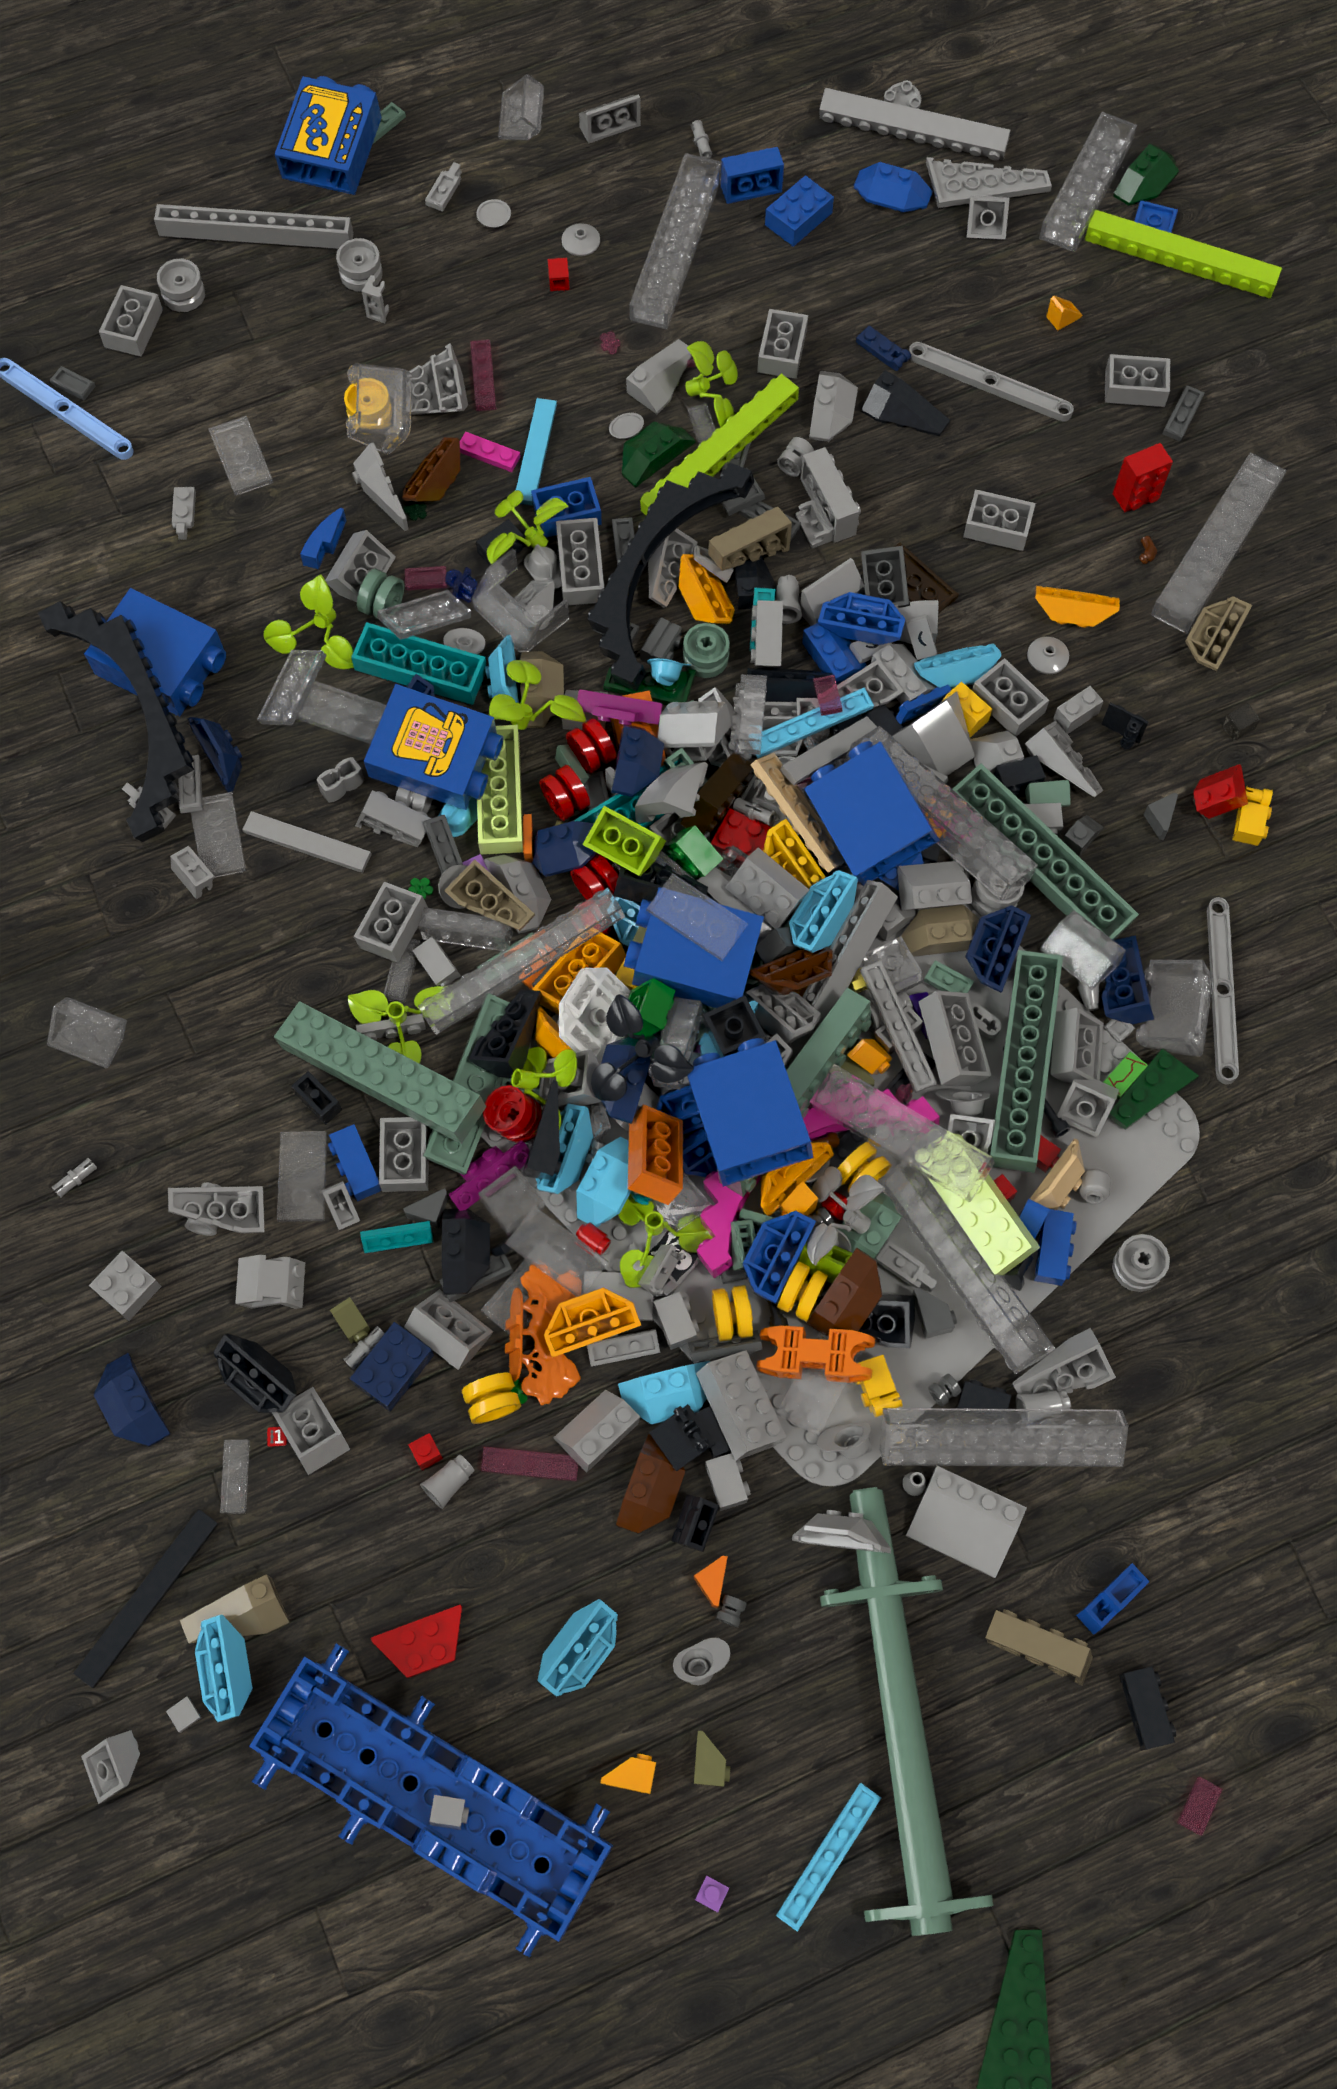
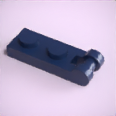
M868 326L856 337L857 344L895 371L902 367L903 362H907L911 358V354L907 349H901L871 326Z

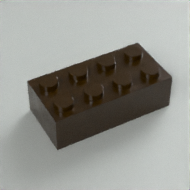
M734 751L697 792L700 798L699 801H695L693 807L696 810L695 816L684 817L680 824L686 828L695 825L703 835L707 832L711 834L718 824L716 821L721 822L727 814L726 810L729 811L730 808H733L735 799L741 798L746 791L744 785L748 786L754 777L751 774L753 768L750 764L752 763Z

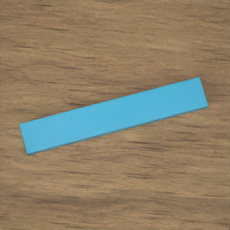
M540 398L536 400L516 490L521 491L523 494V501L520 504L532 505L531 490L538 489L557 401Z
M864 687L749 737L748 741L758 759L874 708V704Z
M859 1783L776 1914L778 1918L794 1930L798 1931L881 1800L880 1796L862 1783Z

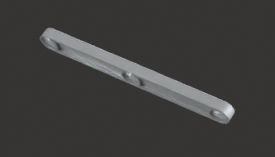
M914 342L910 345V360L914 363L1058 421H1068L1072 417L1074 408L1069 401L924 343ZM918 349L921 350L923 354L915 355L912 351ZM993 379L996 383L990 385L985 380ZM1066 408L1069 413L1062 414L1059 412V409Z
M1216 897L1207 906L1216 1077L1219 1082L1231 1084L1239 1075L1230 915L1228 902L1223 898ZM1220 904L1224 911L1216 913L1212 909V905ZM1217 986H1226L1228 993L1220 994L1217 991ZM1222 1069H1231L1233 1072V1077H1224L1222 1075Z

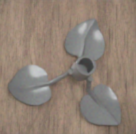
M827 1167L824 1170V1174L814 1182L812 1192L818 1197V1202L825 1201L830 1195L846 1210L843 1215L845 1225L831 1223L827 1226L822 1223L810 1234L807 1242V1254L815 1266L837 1242L838 1231L836 1228L845 1229L848 1232L853 1229L859 1234H863L869 1229L871 1220L861 1213L859 1209L885 1190V1187L872 1176L862 1175L851 1185L847 1205L833 1192L842 1183V1174L836 1167Z

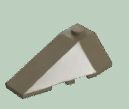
M475 859L444 890L460 906L519 931L535 916V913Z
M267 1574L239 1587L180 1620L189 1644L197 1643L201 1631V1622L218 1615H224L243 1637L268 1634L290 1623L274 1582Z

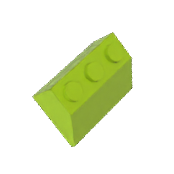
M603 806L582 845L641 876L657 859L666 840L610 808Z

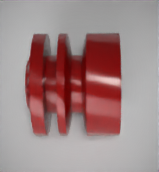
M511 1085L501 1086L487 1097L485 1102L487 1107L483 1111L485 1123L492 1130L515 1143L521 1140L526 1142L535 1136L538 1123L542 1118V1107L535 1099Z

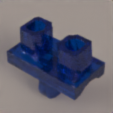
M468 567L464 569V574L454 569L446 573V584L453 588L452 598L456 601L461 597L470 603L476 596L477 591L475 589L478 586V582L471 577L472 570Z

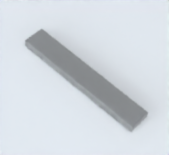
M866 716L782 765L780 771L795 786L812 776L818 769L830 765L849 754L857 745L876 738L881 731Z
M252 811L242 829L246 834L361 873L364 872L371 857L370 851Z
M882 960L861 968L862 977L914 1092L917 1093L936 1085L937 1082Z

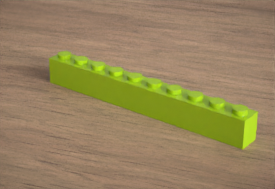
M1098 210L1094 211L1085 237V241L1270 299L1282 267Z
M782 373L776 379L773 378L765 389L758 391L749 403H745L736 415L730 416L726 424L721 428H717L707 441L701 442L697 450L692 454H688L678 467L672 468L668 476L660 479L650 492H646L641 497V512L647 516L649 506L655 502L660 487L664 486L666 480L688 488L690 480L695 478L698 471L713 477L722 469L726 462L729 463L739 451L741 452L747 444L752 442L798 400L799 387Z

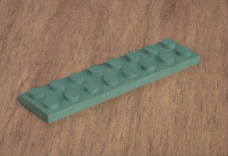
M490 993L484 999L452 1080L479 1094L484 1103L487 1097L500 1087L503 1078L497 1077L471 1063L469 1057L481 1036L485 1037L492 1029L490 1025L494 1021L501 1019L505 1014L504 1009L510 1003ZM483 1113L462 1144L433 1129L423 1157L465 1175L486 1124Z

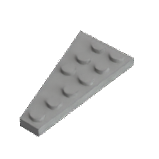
M926 158V165L938 208L969 204L970 196H1007L1010 198L1050 192L1052 187L1048 172L1044 170L1024 168L1022 171L1011 170L1009 166H1004V169L993 168L994 165L965 161L962 164L951 163V160L944 159V162L933 161V158Z

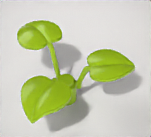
M698 341L692 343L686 349L691 353L701 374L686 382V391L691 397L700 395V398H715L714 410L721 428L726 424L730 416L735 415L734 409L727 398L723 399L721 395L706 392L710 388L709 382L723 376L726 385L734 384L738 376L737 367L727 351H720L716 360L720 373L704 378V376H709L712 373L714 355L711 347L706 342Z
M515 490L510 493L507 499H504L496 507L495 515L498 518L504 517L512 510L527 529L524 533L526 537L524 539L513 532H509L508 535L502 533L497 536L487 548L489 562L494 566L496 560L514 544L516 539L525 543L528 547L531 545L533 549L537 544L541 547H546L548 540L543 535L544 532L540 524L569 506L559 498L549 499L536 511L537 516L534 517L533 522L537 528L529 527L514 508L523 501L522 492Z
M318 575L313 580L307 582L300 591V597L305 607L315 610L314 619L292 632L287 621L275 620L265 628L264 639L277 652L287 654L292 652L297 644L293 635L315 624L319 628H327L324 638L326 644L321 648L323 659L330 666L338 669L354 668L351 658L354 651L348 640L338 635H334L329 639L331 628H333L331 623L336 619V612L333 609L330 589L323 576Z
M513 660L508 663L506 668L507 674L511 679L519 683H525L521 703H516L509 695L498 694L493 697L489 706V716L494 717V720L511 721V724L518 725L520 730L526 729L530 720L535 721V718L549 706L551 712L561 718L578 722L586 721L584 711L579 702L566 695L555 696L554 701L549 700L533 714L531 706L525 704L529 683L539 684L541 673L536 666L523 660Z
M437 986L420 991L414 999V1004L419 1010L403 1006L398 1001L391 1002L388 1005L385 995L376 990L348 995V1002L353 1016L361 1024L381 1021L382 1016L388 1015L390 1021L396 1024L400 1043H391L388 1048L420 1064L422 1057L420 1046L415 1041H404L401 1023L407 1018L406 1012L422 1013L423 1017L431 1022L444 1019L451 1009L453 990L449 987Z
M541 1047L529 1049L523 1067L524 1070L516 1069L512 1074V1085L524 1089L525 1094H529L545 1104L546 1100L534 1093L532 1089L538 1087L540 1078L556 1077L558 1086H569L573 1082L577 1070V1058L574 1050L567 1049L557 1055L554 1060L555 1072L542 1073L547 1064L545 1050ZM559 1111V1130H560V1126H561V1114H560V1111Z
M630 1193L618 1217L622 1222L630 1226H634L642 1220L645 1222V1230L648 1234L644 1253L634 1249L626 1252L621 1258L620 1273L626 1286L629 1288L641 1287L638 1283L654 1257L648 1255L652 1236L661 1234L664 1228L674 1236L679 1237L680 1247L687 1252L697 1253L696 1249L699 1248L698 1246L704 1240H711L712 1236L702 1225L700 1217L688 1216L682 1218L677 1223L678 1232H676L668 1225L667 1221L663 1222V1216L659 1212L653 1211V1199L648 1205H642L636 1202ZM638 1260L640 1261V1267L645 1266L641 1271L633 1269V1265Z

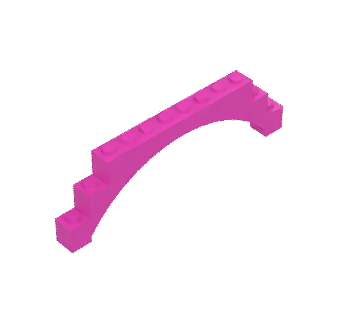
M854 1081L849 1084L839 1086L831 1096H825L820 1099L816 1106L808 1110L803 1120L811 1141L826 1136L830 1132L837 1133L859 1128L899 1129L917 1133L922 1138L939 1126L940 1116L923 1096L918 1100H911L903 1108L887 1088L883 1092L875 1093L869 1101ZM713 1171L706 1176L703 1184L705 1191L714 1201L715 1205L707 1206L702 1211V1214H700L701 1223L712 1236V1239L704 1240L696 1250L700 1261L712 1277L716 1278L733 1266L730 1256L732 1242L731 1222L738 1220L741 1208H743L751 1192L747 1191L742 1197L728 1187H723L719 1181L718 1171ZM760 1175L756 1178V1185L761 1180Z

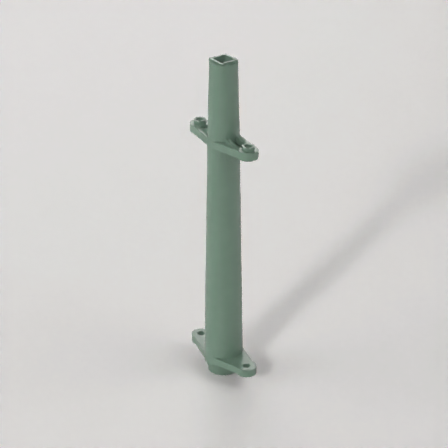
M877 1487L853 1490V1493L849 1495L851 1512L863 1514V1519L873 1522L890 1546L891 1554L856 1550L860 1586L839 1593L838 1589L826 1590L824 1595L820 1596L821 1607H835L868 1602L908 1905L864 1911L865 1922L887 1919L909 1920L912 1936L953 1931L950 1914L994 1905L992 1895L953 1899L902 1602L903 1597L942 1591V1580H936V1576L932 1575L921 1577L922 1581L920 1582L899 1581L883 1490Z

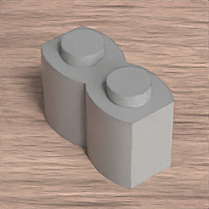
M353 757L342 760L336 765L335 769L326 770L317 778L320 792L328 803L339 800L346 791L354 790L364 782L361 767Z

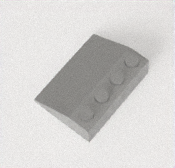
M936 1466L906 1537L996 1578L1027 1507Z

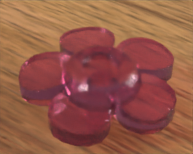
M609 331L607 334L602 333L600 335V340L604 342L601 344L602 350L607 351L609 349L610 354H615L620 346V340L614 339V332Z
M902 1084L896 1091L894 1097L903 1107L906 1105V1102H910L912 1099V1085Z

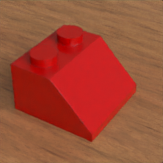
M1240 764L1200 779L1194 790L1197 812L1210 819L1248 804Z

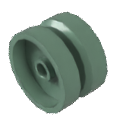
M376 568L372 569L364 578L357 596L358 611L369 616L374 614L376 619L385 623L389 622L395 616L402 602L405 587L404 581L392 575L388 577L385 572Z
M702 623L690 628L686 633L683 642L684 664H691V666L686 667L687 669L696 670L695 676L701 678L716 677L727 667L730 642L723 628L716 624Z

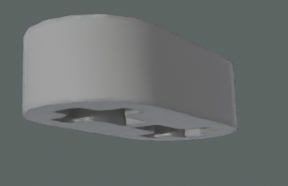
M971 1003L973 1010L977 1012L975 1019L979 1033L986 1038H995L1001 1030L1000 1020L980 1005ZM994 1024V1030L988 1031L986 1029L987 1025Z

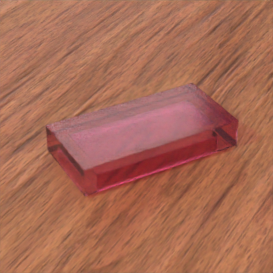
M446 566L405 568L406 590L447 588Z
M835 676L814 678L813 682L821 716L843 712Z
M1200 1776L1197 1777L1177 1824L1202 1836L1222 1789Z

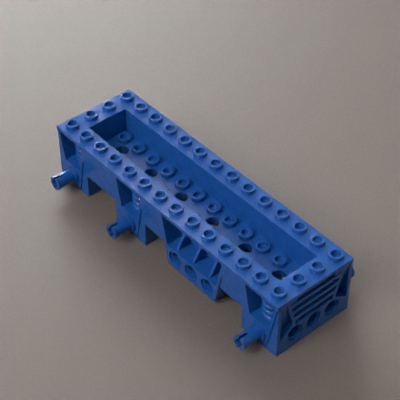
M337 1643L325 1663L320 1664L304 1657L249 1746L264 1757V1763L252 1782L266 1790L277 1769L280 1770L282 1768L298 1775L336 1799V1802L350 1811L349 1814L351 1816L338 1835L341 1839L352 1845L363 1824L370 1823L406 1843L416 1854L478 1893L498 1901L527 1923L526 1926L528 1927L515 1948L522 1952L528 1942V1946L523 1953L524 1955L531 1956L541 1935L550 1936L558 1942L562 1940L613 1847L612 1844L599 1837L600 1834L598 1833L610 1812L604 1808L599 1818H597L602 1807L595 1804L585 1825H580L424 1728L423 1723L435 1704L423 1696L420 1697L410 1717L408 1715L405 1717L338 1675L337 1670L350 1651ZM328 1722L332 1726V1732L328 1737L323 1738L319 1735L318 1729L322 1723ZM366 1749L373 1750L375 1754L374 1761L370 1764H364L361 1760V1754ZM408 1776H415L418 1780V1786L413 1791H407L404 1787V1781ZM434 1795L465 1800V1807H469L467 1824L462 1823L461 1830L430 1825L429 1821ZM495 1830H501L505 1834V1841L500 1846H496L491 1842V1834ZM540 1857H544L549 1861L548 1871L542 1874L538 1873L535 1869V1861Z

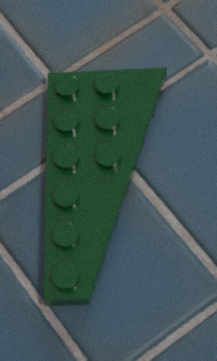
M1014 1930L976 2089H1052L1042 1930Z

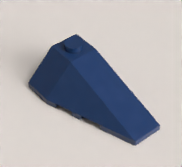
M1136 935L1114 940L1109 961V972L1106 975L1105 991L1102 994L1105 1015L1108 1018L1132 1025L1154 1020Z

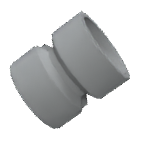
M794 437L786 447V450L778 458L777 464L784 473L796 477L801 473L803 455L814 451V449L805 439Z
M398 787L395 801L404 802L409 808L415 811H423L426 814L433 800Z

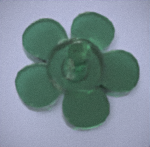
M410 501L409 506L404 507V513L408 514L409 518L413 521H416L418 517L425 519L427 517V506L425 503L418 505L417 501Z

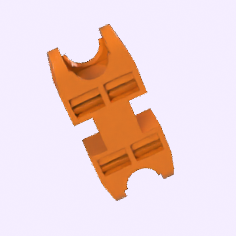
M773 1326L760 1330V1339L777 1346V1351L773 1356L767 1357L766 1360L757 1361L756 1369L761 1373L778 1378L802 1379L803 1368L825 1369L827 1381L852 1383L872 1378V1370L870 1368L861 1367V1364L853 1361L854 1356L858 1352L875 1346V1338L868 1334L854 1330L829 1329L828 1340L806 1339L804 1327Z

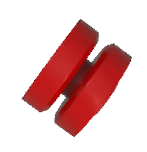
M594 718L583 723L582 730L576 727L566 734L568 745L588 774L598 770L600 762L608 764L617 758L610 737L602 725Z
M564 765L556 770V777L549 774L539 781L546 801L562 821L574 815V808L581 811L590 805V799L584 785L568 765Z
M597 853L586 866L570 871L577 889L594 908L599 910L609 903V897L613 899L616 897L613 894L618 874L600 854Z

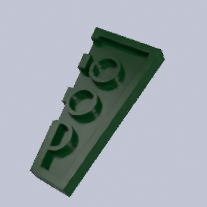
M609 668L604 683V690L623 695L650 690L653 702L668 705L672 702L688 701L696 670L688 669V672L681 671L676 682L671 686H664L652 678L651 669H648L638 690L634 691L616 683L611 675V668Z
M1162 1048L1113 1107L1108 1117L1126 1130L1154 1108L1164 1103L1168 1098L1181 1091L1189 1083L1195 1081L1199 1075Z

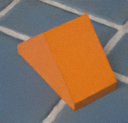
M727 1556L720 1557L694 1575L695 1581L713 1608L719 1607Z

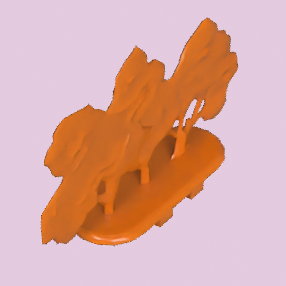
M530 1265L529 1271L525 1272L520 1278L521 1284L527 1290L529 1298L523 1303V1295L520 1288H515L511 1297L510 1318L505 1321V1330H510V1342L505 1344V1353L509 1354V1373L512 1376L513 1382L519 1379L523 1362L529 1374L521 1384L522 1391L528 1396L536 1397L539 1403L544 1405L549 1404L552 1398H562L567 1394L569 1388L574 1387L580 1380L576 1365L564 1354L551 1357L544 1334L558 1304L581 1295L582 1282L570 1271L558 1276L557 1280H554L546 1266ZM532 1300L539 1301L538 1304H531ZM523 1309L532 1314V1319L527 1329H523ZM523 1335H531L535 1341V1347L529 1355L522 1354ZM534 1353H539L537 1358L532 1357ZM530 1360L537 1361L542 1366V1370L540 1372L535 1370ZM532 1373H535L537 1378H533Z

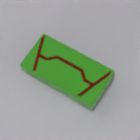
M1130 1051L1103 1083L1119 1089L1117 1099H1120L1148 1065Z

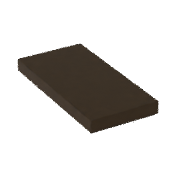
M899 542L896 545L903 546L909 605L913 601L938 600L939 614L958 598V593L903 544Z

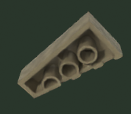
M779 507L767 510L763 514L749 519L747 522L709 540L708 555L723 571L743 565L748 559L753 562L759 560L760 556L765 554L769 557L776 555L778 550L783 552L789 551L792 522Z
M1005 1609L1003 1612L995 1611L985 1637L987 1643L1016 1656L1024 1654L1026 1660L1038 1666H1044V1663L1048 1664V1668L1054 1671L1053 1673L1062 1677L1070 1674L1076 1677L1075 1683L1083 1686L1093 1659L1091 1649L1087 1647L1088 1644L1076 1638L1073 1641L1063 1638L1064 1634L1050 1628L1049 1631L1041 1629L1039 1623L1027 1619L1026 1622L1017 1619V1614Z

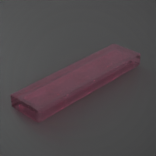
M490 340L470 341L476 411L496 410Z
M484 1447L481 1472L577 1482L578 1463L570 1455Z

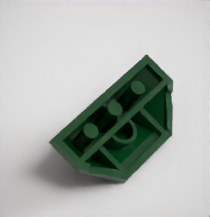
M1149 144L1128 167L1113 197L1128 206L1140 202V200L1148 201L1157 198L1179 173L1173 156L1158 146Z
M654 421L624 443L622 476L636 488L695 444L696 440L681 427Z

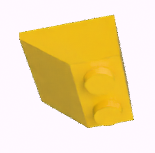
M961 681L943 700L956 691L958 692L968 733L971 737L989 721L992 708Z

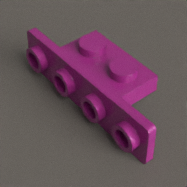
M582 689L578 691L577 698L583 711L598 716V720L610 722L611 718L619 719V723L631 725L632 722L637 721L659 724L663 706L659 702Z
M522 1140L505 1153L495 1146L486 1150L475 1162H471L465 1175L460 1174L466 1182L449 1194V1197L459 1211L468 1209L525 1166L529 1148Z

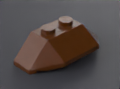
M444 437L440 441V445L436 446L424 458L403 489L402 499L404 501H439L444 497L446 490L455 481L457 474L460 472V440L458 438Z
M825 947L814 953L801 949L752 969L749 972L753 978L768 989L777 992L779 995H788L793 991L832 976L833 949Z
M856 1248L806 1324L825 1337H829V1329L859 1331L882 1297L877 1260Z
M648 1434L639 1454L616 1522V1526L637 1534L670 1517L686 1472L684 1467L678 1471L674 1469L650 1434Z

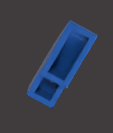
M339 508L330 514L310 535L300 553L303 566L319 569L325 552L334 554L346 523L344 509Z
M1132 1563L1076 1616L1094 1635L1120 1612L1149 1581Z

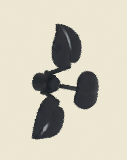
M620 994L615 996L606 1015L607 1026L618 1037H624L629 1034L630 1038L638 1039L639 1041L635 1045L637 1054L617 1070L608 1062L596 1067L591 1078V1087L596 1098L604 1101H617L621 1099L627 1092V1081L619 1073L640 1057L647 1058L651 1056L650 1061L654 1062L651 1067L652 1075L660 1082L673 1083L689 1075L694 1067L678 1048L670 1044L660 1046L659 1040L652 1035L645 1037L643 1034H634L642 1030L643 1018L639 1010L629 999Z

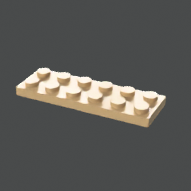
M769 754L750 764L754 769L755 776L762 780L766 786L768 794L775 798L779 804L781 812L792 822L793 829L803 837L806 847L818 858L819 865L828 873L844 865L846 862L817 811L797 784L794 786L780 771L783 764L776 754Z

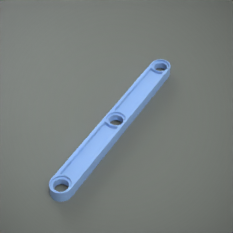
M0 359V368L5 365L10 366L7 371H0V378L117 458L126 460L133 455L134 451L128 439L10 359ZM61 406H69L66 411H59ZM122 446L129 447L126 452L118 451Z

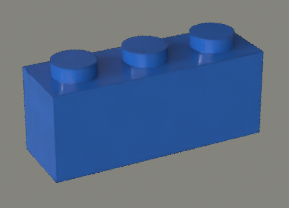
M355 1124L330 1134L329 1137L332 1142L328 1143V1146L333 1156L338 1155L340 1162L336 1163L341 1176L346 1175L349 1181L345 1183L349 1195H355L356 1200L359 1201L382 1191Z
M1049 1210L1040 1229L1038 1244L1040 1248L1037 1252L1034 1281L1062 1286L1066 1279L1069 1280L1071 1266L1067 1265L1068 1257H1072L1074 1243H1070L1071 1235L1075 1234L1077 1222L1073 1221L1074 1213Z

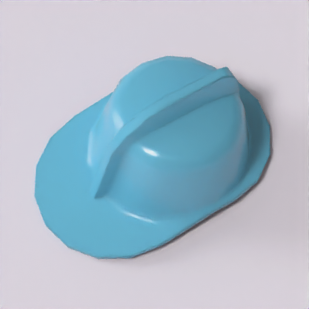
M654 658L647 660V663L651 665L652 678L664 686H671L679 679L682 667L691 666V664L679 663L669 659Z
M471 797L467 810L446 803L438 816L445 814L453 837L463 835L478 819L476 798Z

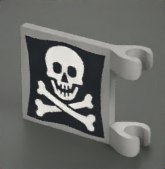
M671 1224L670 1227L678 1232V1229ZM667 1229L650 1247L648 1255L655 1256L660 1245L672 1244L677 1248L676 1252L685 1254L683 1260L678 1261L668 1278L669 1282L662 1288L664 1290L662 1297L672 1295L700 1262L697 1253L687 1252L679 1245V1237L674 1236ZM639 1260L633 1265V1269L636 1271H641L645 1267H640Z

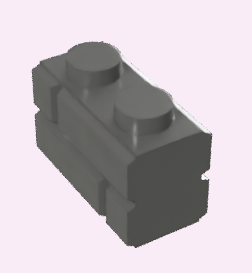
M661 617L642 646L640 659L646 663L647 660L654 658L672 660L674 649L676 647L680 648L684 640L681 626L670 623V621Z

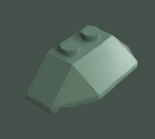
M892 1192L880 1193L867 1205L859 1209L861 1213L871 1220L870 1227L865 1233L859 1234L853 1229L850 1232L840 1228L838 1230L843 1232L849 1239L851 1253L856 1248H859L875 1259L911 1204Z

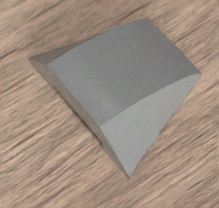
M450 343L445 346L446 349L437 356L435 354L430 357L431 360L423 366L418 365L398 379L405 414L425 415L464 411L468 406L463 374Z
M957 691L910 725L888 738V740L904 750L903 752L913 757L919 763L946 776L975 757Z
M733 697L747 738L813 710L814 707L811 705V701L816 699L797 698L796 702H754V697ZM803 739L772 753H775L776 756H797Z
M701 762L677 766L661 774L646 788L635 805L636 821L638 823L652 822L656 815L674 812L680 818L695 816L696 810L693 807L695 801H699L700 795L697 792L698 788L703 785L708 764Z

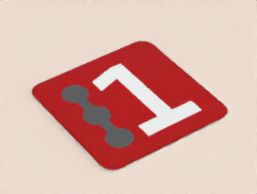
M269 1427L267 1429V1446H285L286 1436L281 1427Z

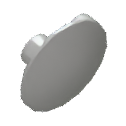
M905 80L891 86L884 94V101L919 109L921 106V95L919 90L910 81Z

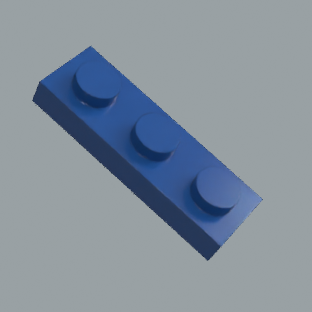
M949 685L941 688L936 687L926 695L921 694L912 701H905L899 707L900 711L896 716V720L902 724L927 713L937 706L952 688Z

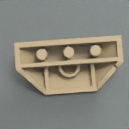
M1073 1139L1030 1200L1053 1210H1058L1059 1207L1062 1209L1066 1207L1071 1200L1068 1196L1072 1189L1075 1192L1082 1184L1081 1176L1085 1172L1077 1139Z

